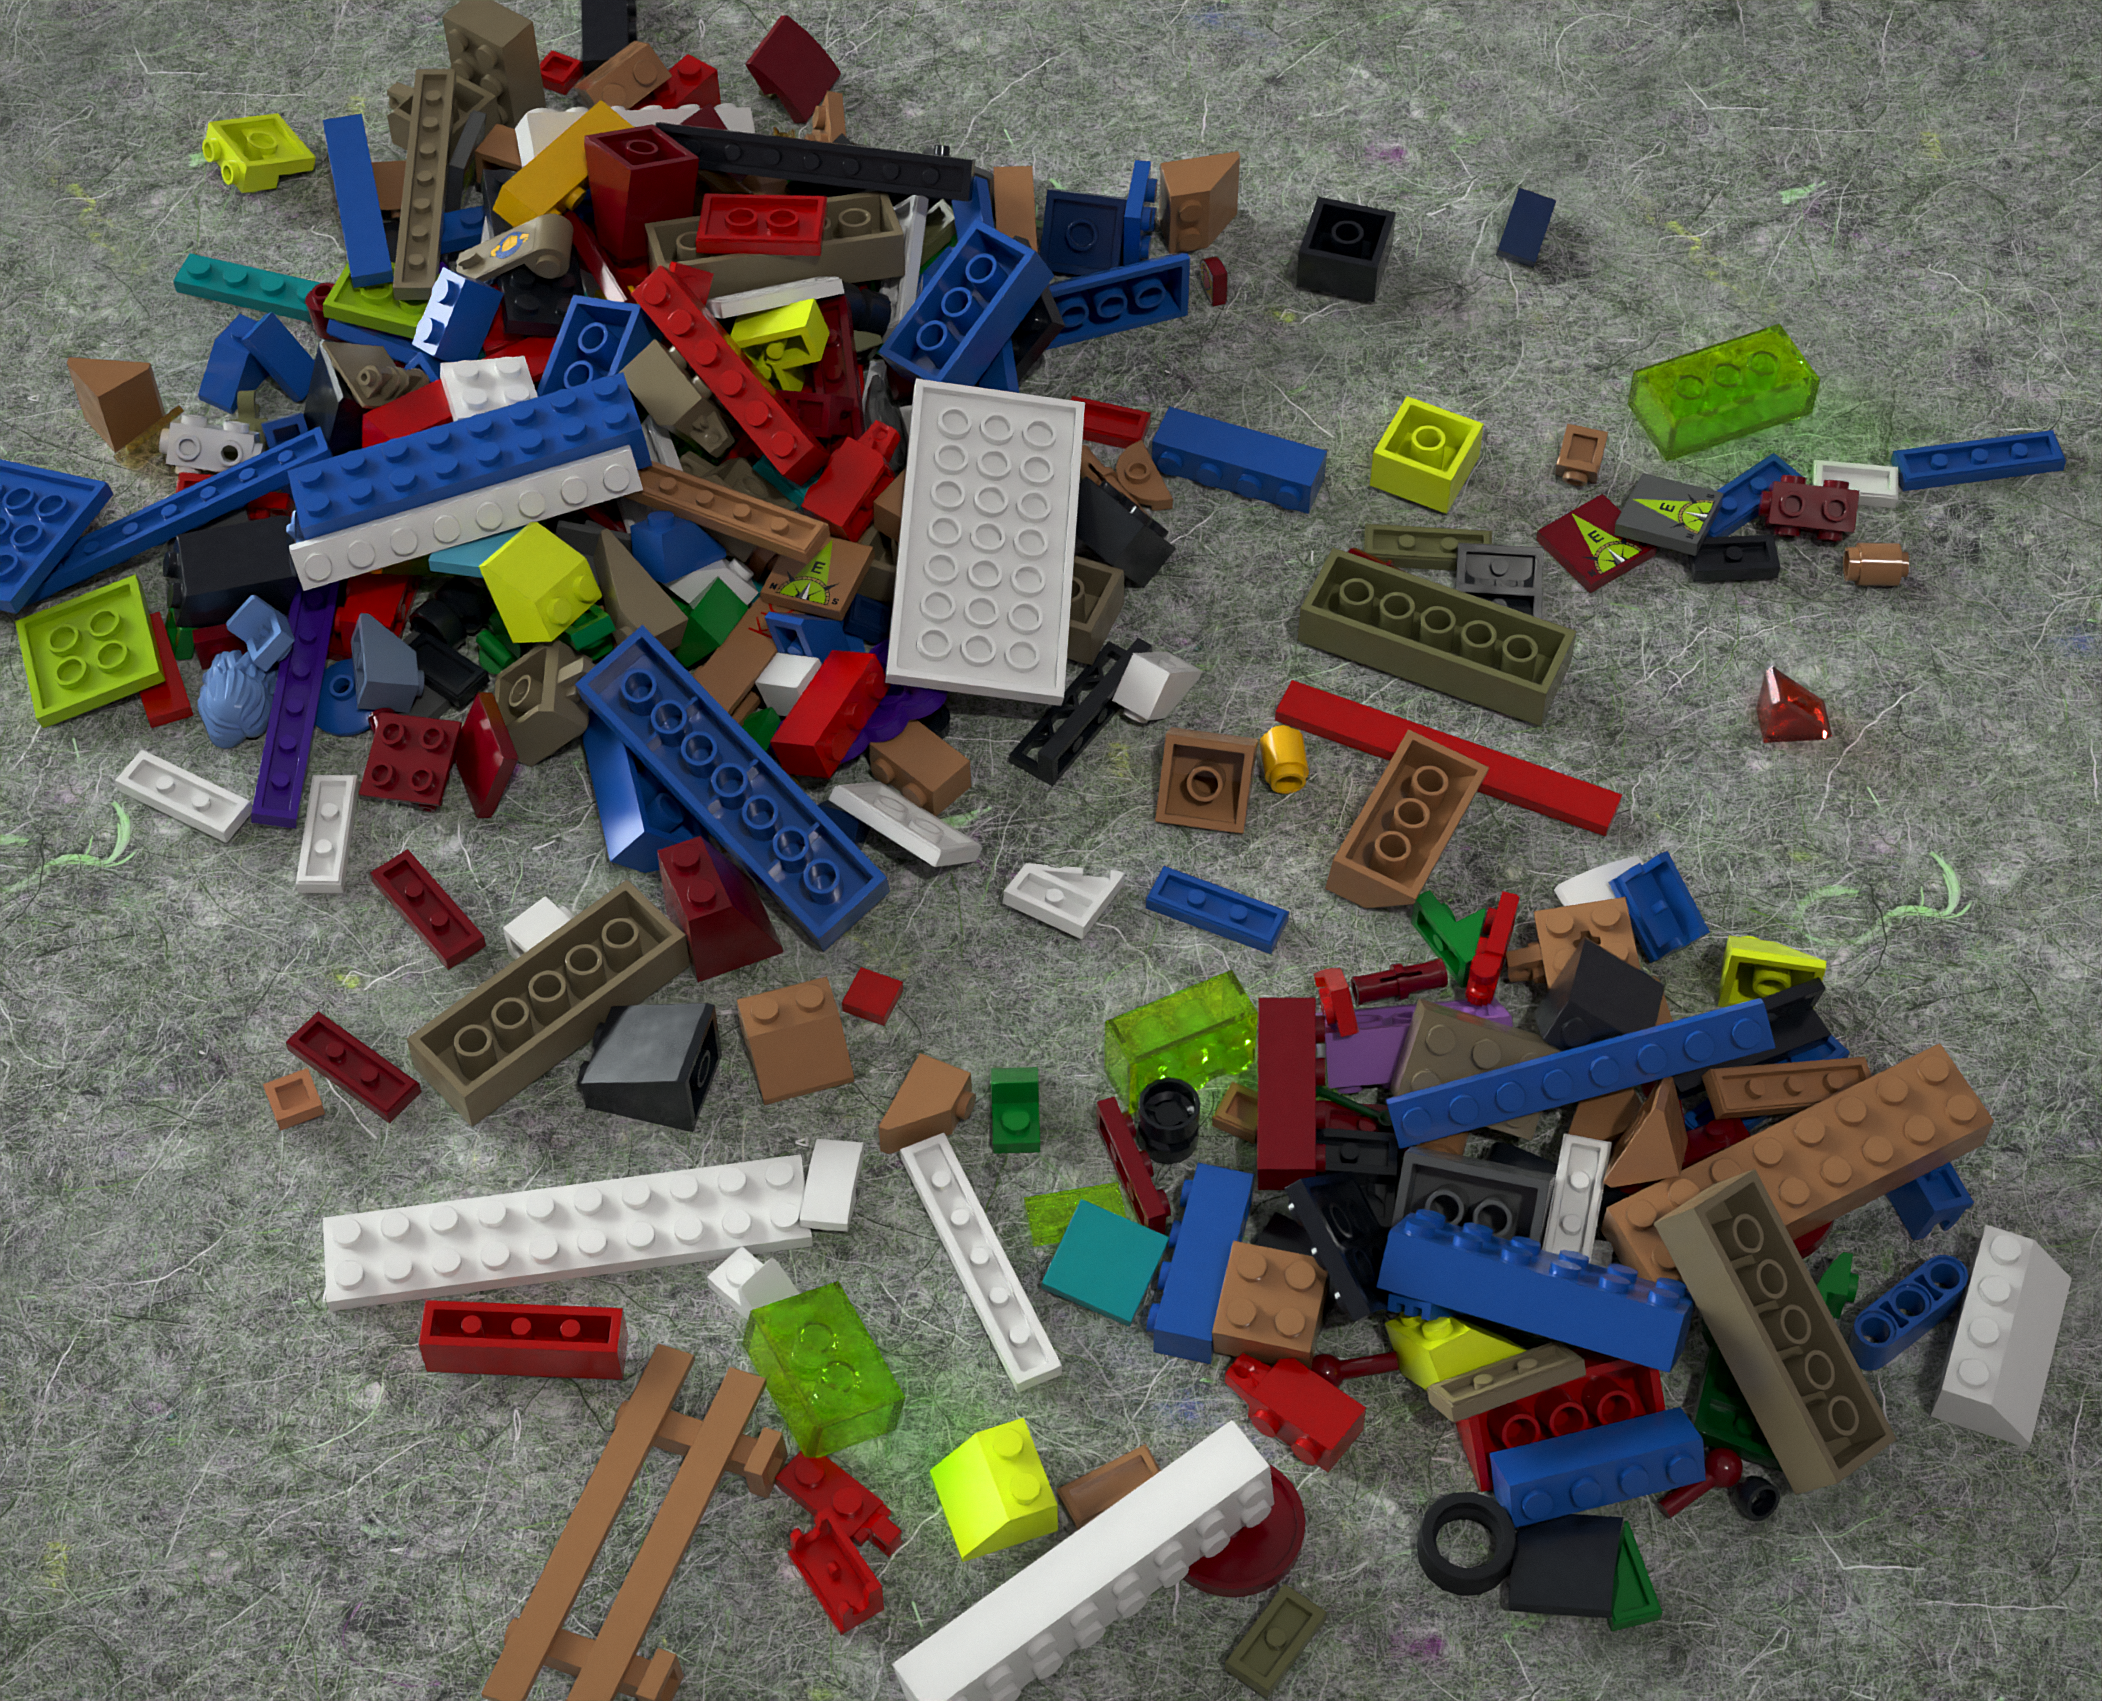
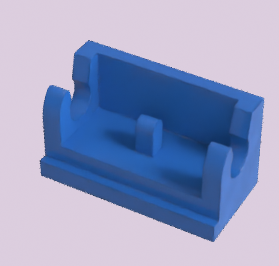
M1668 851L1658 854L1643 865L1641 863L1636 864L1617 878L1608 882L1616 898L1626 897L1632 929L1650 964L1687 948L1710 933Z
M1950 1162L1887 1193L1888 1198L1913 1241L1924 1239L1938 1223L1943 1231L1949 1230L1956 1224L1965 1210L1971 1208L1974 1204Z

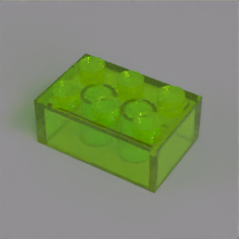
M1229 970L1105 1021L1104 1072L1125 1109L1130 1114L1138 1111L1140 1094L1144 1088L1157 1079L1167 1077L1181 1079L1197 1091L1213 1079L1226 1074H1238L1254 1063L1258 1011L1233 970Z
M839 1281L750 1310L742 1345L760 1377L766 1378V1388L805 1457H808V1459L812 1457L820 1458L896 1430L906 1397Z

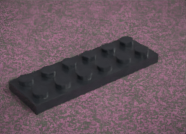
M508 169L482 170L480 183L490 239L514 228L492 210L502 185L517 173ZM568 208L561 213L562 216L569 211ZM573 242L569 269L561 277L544 278L538 276L525 263L496 276L498 290L504 293L500 304L505 333L557 337L573 295L585 296L576 247Z

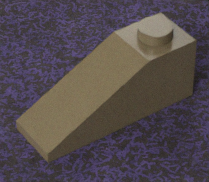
M608 528L602 530L593 559L606 611L616 631L612 632V636L615 638L617 645L619 646L643 624L668 651L680 646L689 618Z

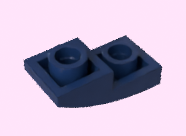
M1519 188L1496 255L1533 268L1557 200Z

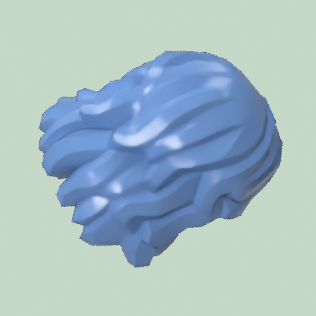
M240 650L224 651L222 654L220 653L215 656L209 670L203 673L202 682L204 686L200 688V697L197 700L199 715L213 745L224 749L232 748L242 743L247 737H258L266 731L279 670L277 662L265 672L252 663L249 651L242 655Z

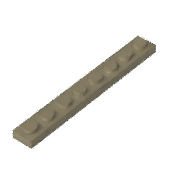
M416 69L393 281L395 300H430L432 288L438 280L457 85L455 69Z

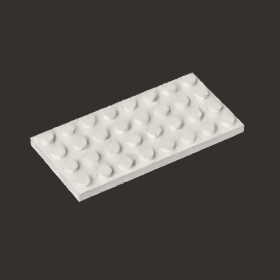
M916 379L913 393L885 683L1062 705L1065 691L1085 402Z

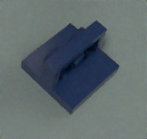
M1048 188L1040 257L1048 268L1053 272L1087 275L1120 267L1122 247L1124 245V215L1128 198Z

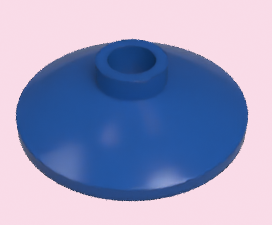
M353 659L341 660L326 668L315 725L322 731L334 736L356 735L371 728L368 723V716H371L370 713L375 710L357 709Z

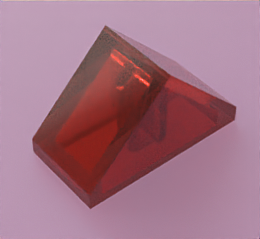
M1772 666L1765 670L1756 706L1763 743L1825 740L1831 737L1832 733L1824 700Z

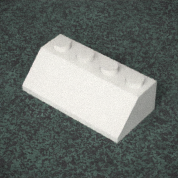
M1985 1225L1972 1258L1967 1285L1963 1292L1930 1417L2029 1448L2072 1278L2034 1239Z

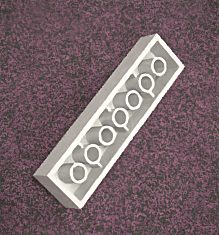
M1229 1421L894 1662L892 1665L908 1701H1015L1021 1694V1688L1035 1678L1042 1680L1051 1676L1061 1667L1064 1661L1063 1658L1076 1648L1085 1649L1095 1644L1104 1635L1105 1627L1120 1616L1129 1618L1136 1614L1146 1604L1147 1597L1162 1586L1169 1588L1180 1582L1188 1573L1189 1566L1204 1555L1206 1558H1210L1221 1552L1230 1542V1536L1245 1525L1247 1528H1252L1261 1523L1271 1512V1506L1274 1505L1269 1464L1234 1421Z

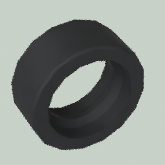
M1475 1492L1451 1493L1438 1499L1424 1514L1417 1540L1419 1563L1427 1578L1442 1590L1459 1596L1481 1595L1496 1588L1509 1573L1517 1543L1515 1526L1506 1510L1492 1498ZM1454 1520H1470L1482 1524L1492 1532L1496 1539L1497 1549L1494 1558L1488 1564L1477 1568H1463L1451 1564L1440 1555L1437 1549L1436 1538L1442 1526Z

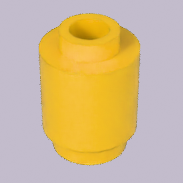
M1286 725L1275 726L1265 733L1259 741L1265 780L1271 785L1272 790L1277 793H1294L1305 786L1306 778L1309 775L1303 735L1299 730Z

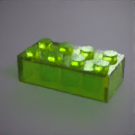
M1779 323L1634 370L1628 406L1667 462L1812 414L1820 378Z

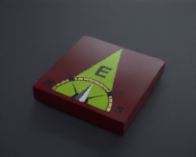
M1603 493L1537 530L1536 541L1589 593L1594 592L1656 555L1657 550L1655 545L1614 535L1615 523L1621 511Z

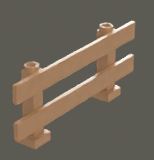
M658 1343L630 1400H625L620 1405L615 1418V1430L521 1616L514 1618L506 1630L504 1637L505 1647L481 1693L483 1698L490 1701H526L544 1665L577 1677L566 1701H614L618 1692L637 1698L638 1701H673L684 1677L677 1654L657 1648L652 1660L636 1654L725 1470L746 1477L750 1493L769 1498L776 1483L775 1477L782 1471L788 1458L782 1432L763 1427L758 1439L743 1434L767 1385L766 1378L729 1367L704 1420H699L671 1410L695 1361L694 1355ZM652 1446L684 1456L685 1459L596 1640L562 1629Z

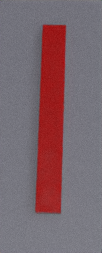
M1291 680L1275 711V721L1389 761H1391L1409 729L1489 767L1488 773L1477 792L1603 836L1607 835L1621 804L1623 794Z

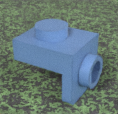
M251 595L226 622L227 629L246 642L252 663L265 672L275 662L282 661L288 655L295 641L287 617L256 595Z

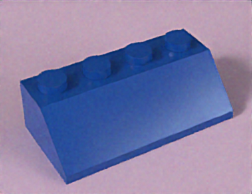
M1188 253L1151 258L1048 284L1065 326L1046 350L1188 316L1190 257Z
M591 710L588 713L590 717L589 724L582 734L610 862L648 873L660 870L657 850L698 836L703 837L710 843L707 830Z

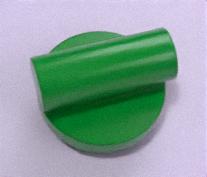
M483 630L476 638V643L481 646L479 651L480 664L483 669L493 676H496L522 657L520 644L513 643L509 635H493L489 630Z

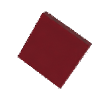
M478 692L459 734L460 741L456 745L453 757L476 817L492 818L519 758L492 692Z

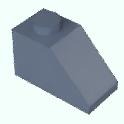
M360 613L351 638L357 709L377 710L380 708H391L395 712L410 713L415 697L421 696L424 689V671L418 670L416 651L368 613Z

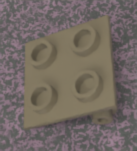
M326 341L322 343L323 348L331 358L333 367L342 375L352 391L354 400L362 408H378L430 383L429 377L421 369L405 370L404 368L396 367L383 346Z

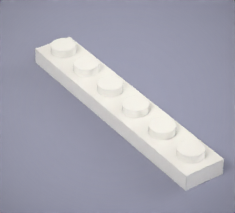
M945 1133L900 1149L901 1160L1016 1392L1019 1393L1062 1375V1365Z

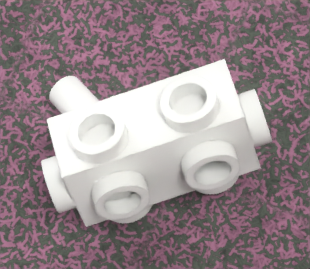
M182 414L181 420L176 419L170 422V429H162L159 452L167 454L165 464L176 465L175 473L177 474L180 472L201 474V469L220 473L265 452V444L259 443L260 432L249 431V424L224 421L222 427L207 424V417ZM227 445L234 446L237 449L238 457L236 460H229L224 456V448Z

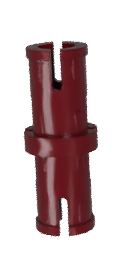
M1441 958L1404 967L1401 963L1391 964L1389 970L1351 977V990L1354 1001L1358 1006L1363 1005V1003L1396 997L1400 1001L1408 999L1410 993L1439 987L1444 988L1448 985L1446 967Z

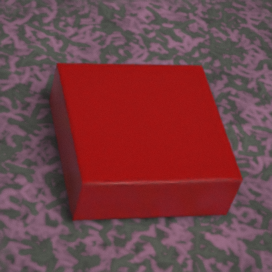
M553 50L540 63L543 87L565 96L584 74L582 61Z
M860 967L842 1001V1011L885 1026L903 992V981Z

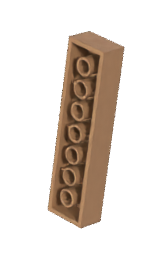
M1939 1043L1682 1170L1679 1177L1663 1179L1607 1207L1601 1232L1621 1264L1638 1271L1637 1277L1657 1282L1658 1278H1669L1685 1284L1654 1222L1713 1184L1755 1169L1792 1240H1795L1982 1146L1994 1123V1119Z

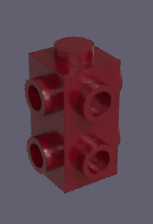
M1781 475L1780 482L1773 481L1769 485V491L1762 490L1759 516H1766L1765 527L1775 528L1774 535L1798 538L1800 537V531L1817 533V540L1842 542L1843 536H1850L1855 533L1860 490L1849 489V482L1824 480L1823 486L1806 485V477Z

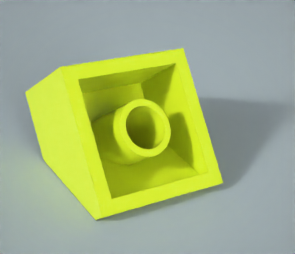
M538 522L527 524L478 566L513 643L552 642L602 597L587 559Z
M1404 1311L1399 1314L1400 1316L1385 1323L1393 1350L1397 1352L1402 1375L1426 1391L1427 1387L1432 1384L1527 1351L1485 1325L1460 1315L1439 1317L1437 1320L1428 1321L1421 1319V1315L1411 1317L1404 1315Z
M1024 1417L975 1433L930 1470V1477L962 1562L1058 1531V1504Z

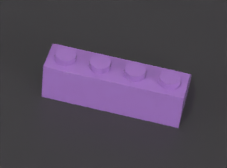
M1493 997L1491 1004L1482 1007H1476L1474 1004L1471 1005L1470 1002H1467L1468 999L1433 1002L1513 1027L1512 1015L1495 997ZM1417 1004L1354 1009L1359 1033L1344 1037L1340 1036L1336 1024L1327 1025L1325 1017V1044H1316L1318 1058H1325V1084L1328 1089L1335 1088V1092L1343 1094L1360 1092L1363 1090V1085L1381 1084L1382 1088L1390 1089V1084Z

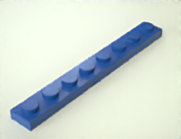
M320 426L77 539L23 607L36 601L45 600L54 593L75 583L84 582L92 575L113 565L125 563L131 557L154 546H161L171 538L188 530L202 527L210 520L231 510L240 509L248 502L265 494L281 490L290 483L287 470L334 457Z
M1761 998L1391 1097L1386 1099L1399 1149L1776 1047L1765 1004Z

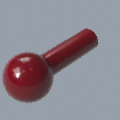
M1396 1351L1339 1360L1332 1354L1321 1353L1314 1356L1311 1370L1339 1388L1344 1380L1400 1371V1365Z
M1716 1448L1710 1451L1704 1458L1706 1481L1678 1487L1657 1502L1662 1514L1667 1519H1671L1713 1487L1729 1488L1738 1483L1743 1474V1463L1739 1455L1728 1448Z

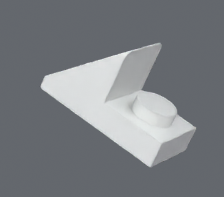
M743 1246L739 1247L707 1276L708 1286L776 1345L811 1314V1308L780 1264L774 1258H770L763 1264Z

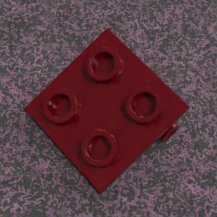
M381 712L358 795L418 803L420 810L435 813L437 806H442L443 804L442 797L446 782L450 778L449 771L453 767L452 760L456 745L460 741L459 734L462 722Z

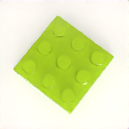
M136 574L15 621L35 717L43 729L166 681L143 585Z

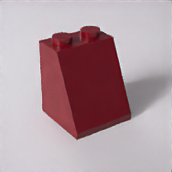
M653 124L585 136L584 147L598 243L611 252L615 258L622 261H634L638 257L647 256L645 223L692 217L699 158Z
M698 836L657 850L667 915L670 921L686 935L690 967L697 983L783 953V947L751 878L703 837Z

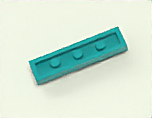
M189 253L173 280L175 290L178 293L266 313L273 312L275 315L310 323L313 322L307 309L305 298L316 285L321 284L312 280Z

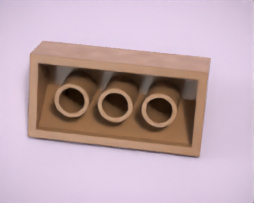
M1408 729L1335 855L1325 889L1364 908L1414 904L1486 777L1489 767Z

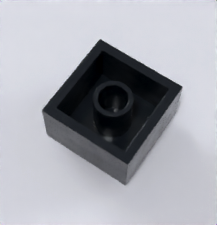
M1318 197L1299 250L1296 286L1375 302L1393 247L1396 212Z
M1086 476L1079 484L1076 536L1111 566L1124 570V575L1145 588L1176 550L1172 544L1164 539L1169 531L1143 512L1135 502L1118 491L1105 479L1098 485Z

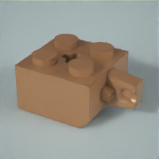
M1626 897L1534 911L1537 941L1527 944L1528 947L1505 953L1510 982L1534 980V983H1545L1547 992L1584 936L1641 970Z

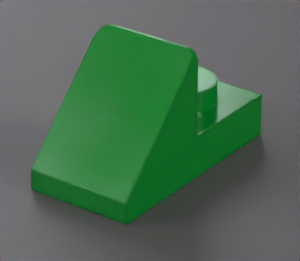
M594 603L557 638L564 644L595 660L614 649V644L609 634L616 631L609 614Z
M1428 890L1420 894L1413 904L1411 924L1436 956L1443 960L1446 969L1460 987L1464 988L1468 984L1473 956H1475L1479 938L1482 936L1486 909L1483 908L1456 922L1450 907L1445 903H1440L1433 893Z
M1038 1067L991 1068L993 1154L1040 1153Z

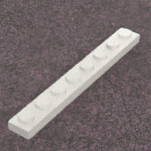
M626 445L289 545V551L303 591L524 526L530 522H537L643 490L630 445Z

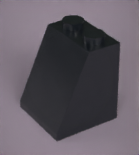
M323 338L318 344L304 418L308 431L319 426L322 428L335 457L349 451L362 449L363 414L373 409L362 408L354 400L351 389L342 375L333 367L331 358L322 346L324 341H334Z
M275 516L177 535L172 552L167 551L163 560V576L168 577L170 581L167 592V606L174 609L176 627L200 629L226 624L251 595L258 596L280 613L287 616L300 580L289 551V545L295 544L294 538L286 532L287 525L291 523L290 516Z
M1584 936L1534 1012V1016L1542 1039L1557 1049L1565 1051L1656 1026L1665 986Z
M709 1003L611 1006L606 1022H599L593 1038L594 1052L590 1061L585 1060L582 1063L578 1074L577 1084L579 1088H582L586 1108L694 1132L722 1057L715 1005Z

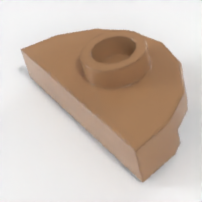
M1141 440L1128 446L1119 456L1115 472L1118 474V482L1138 503L1151 505V510L1173 509V498L1143 441Z

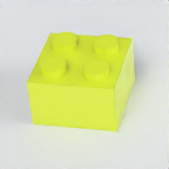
M1406 396L1373 452L1370 486L1447 514L1479 459L1484 423Z

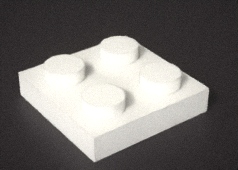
M525 356L440 363V378L453 421L538 397Z

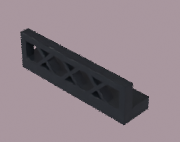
M1137 638L1128 650H1125L1108 641L1098 653L1093 665H1087L1064 691L1062 705H1052L1009 754V763L1053 787L1122 707L1120 704L1112 701L1133 653L1152 652V645ZM1111 658L1117 661L1104 676L1102 668ZM1092 690L1079 705L1078 695L1082 691ZM1067 718L1066 721L1060 726V728L1054 733L1053 724L1058 719ZM1042 747L1038 752V762L1026 756L1032 748Z
M1814 978L1761 998L1765 1004L1776 1048L1671 1076L1674 1080L1678 1100L1705 1091L1706 1088L1702 1075L1709 1069L1775 1064L1824 1045L1831 1036V1033L1813 1009L1826 989L1820 978Z

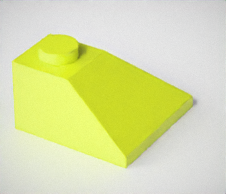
M1728 935L1721 965L1718 1006L1728 1007L1764 998L1817 977L1823 981L1827 961L1777 942L1760 940L1753 936L1737 937Z

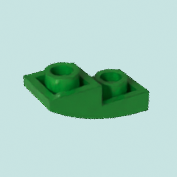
M1843 1252L1837 1257L1817 1284L1821 1296L1832 1317L1835 1319L1840 1318L1845 1301L1854 1303L1859 1274L1851 1273L1852 1253Z

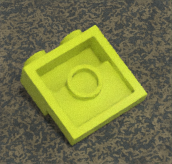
M278 113L209 122L206 139H204L202 144L205 159L208 162H216L221 168L224 182L227 185L235 184L241 193H254L260 190L277 188L279 175H292L298 172L313 171L316 160L313 153Z

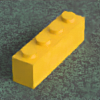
M600 100L502 185L492 210L514 228L541 215L558 214L562 216L561 213L567 208L573 211L583 201L587 194L586 191L590 188L584 147L585 136L633 128V126Z

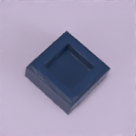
M856 593L845 614L843 631L877 645L888 638L892 608Z

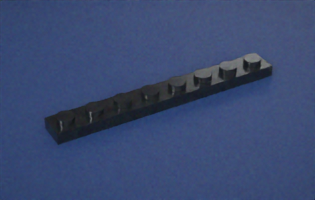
M656 122L655 124L657 128L699 158L698 169L959 201H972L975 159Z

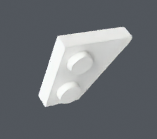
M1026 863L1004 890L1003 904L1083 939L1123 887L1125 873L1110 870V878L1083 876V868L1065 866L1053 868L1043 864Z

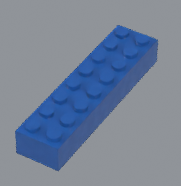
M624 372L441 426H435L407 436L394 438L366 448L349 451L332 458L305 464L301 467L287 470L300 527L305 540H309L626 445H630L637 470L652 466V461Z
M643 624L575 683L582 700L823 952L890 892L887 877Z

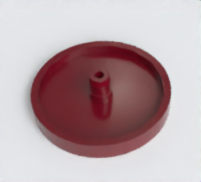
M1269 1464L1274 1496V1505L1271 1506L1269 1515L1258 1525L1252 1528H1247L1245 1525L1230 1536L1228 1545L1215 1556L1206 1558L1204 1555L1190 1565L1188 1573L1183 1578L1185 1582L1208 1594L1236 1598L1263 1592L1287 1576L1296 1564L1303 1547L1305 1513L1298 1492L1281 1471Z

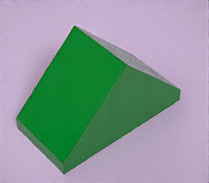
M717 576L682 610L689 620L681 645L670 650V652L688 668L721 646L749 607Z

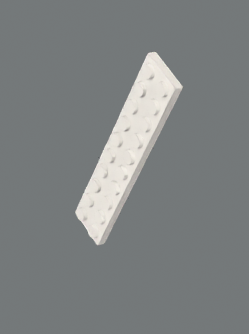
M799 1154L323 1218L326 1302L329 1311L722 1259L731 1256L741 1246L751 1254L813 1246L811 1228L800 1227V1214L805 1190L802 1157Z

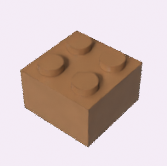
M1233 1241L1212 1330L1214 1352L1236 1357L1245 1353L1261 1362L1276 1364L1279 1359L1295 1358L1311 1369L1331 1281L1328 1271L1320 1268L1313 1256Z

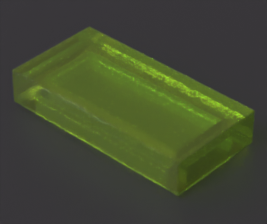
M1113 1182L1024 1197V1207L1033 1247L1061 1242L1081 1199L1126 1218L1119 1183Z

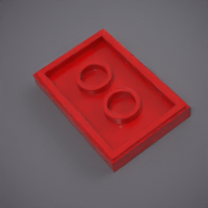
M704 194L696 236V253L821 256L828 211L827 197Z

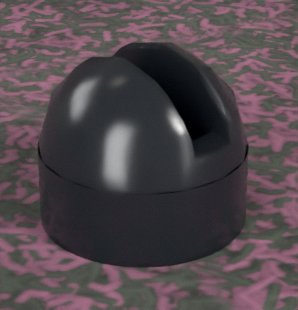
M1748 1476L1743 1484L1738 1483L1735 1487V1503L1752 1520L1760 1521L1768 1518L1779 1504L1780 1492L1778 1488L1763 1477ZM1756 1496L1758 1499L1754 1503H1752L1753 1499Z

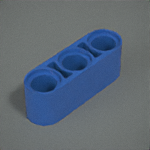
M1937 1255L1930 1258L1860 1312L1854 1321L1847 1340V1345L1860 1369L1871 1371L1884 1367L1954 1312L1960 1302L1969 1277L1967 1268L1960 1260L1949 1255ZM1934 1282L1942 1283L1949 1289L1940 1288ZM1899 1309L1909 1310L1915 1316L1905 1315ZM1864 1336L1874 1337L1877 1340H1879L1880 1343L1869 1342L1864 1338Z

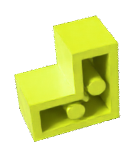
M815 298L786 306L738 315L730 336L775 389L801 392L806 378L802 365L821 361L830 332Z

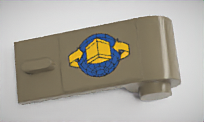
M545 214L459 253L456 261V272L485 282L525 263L538 276L544 278L561 277L567 273L570 266L574 234L573 225L564 216L558 214Z

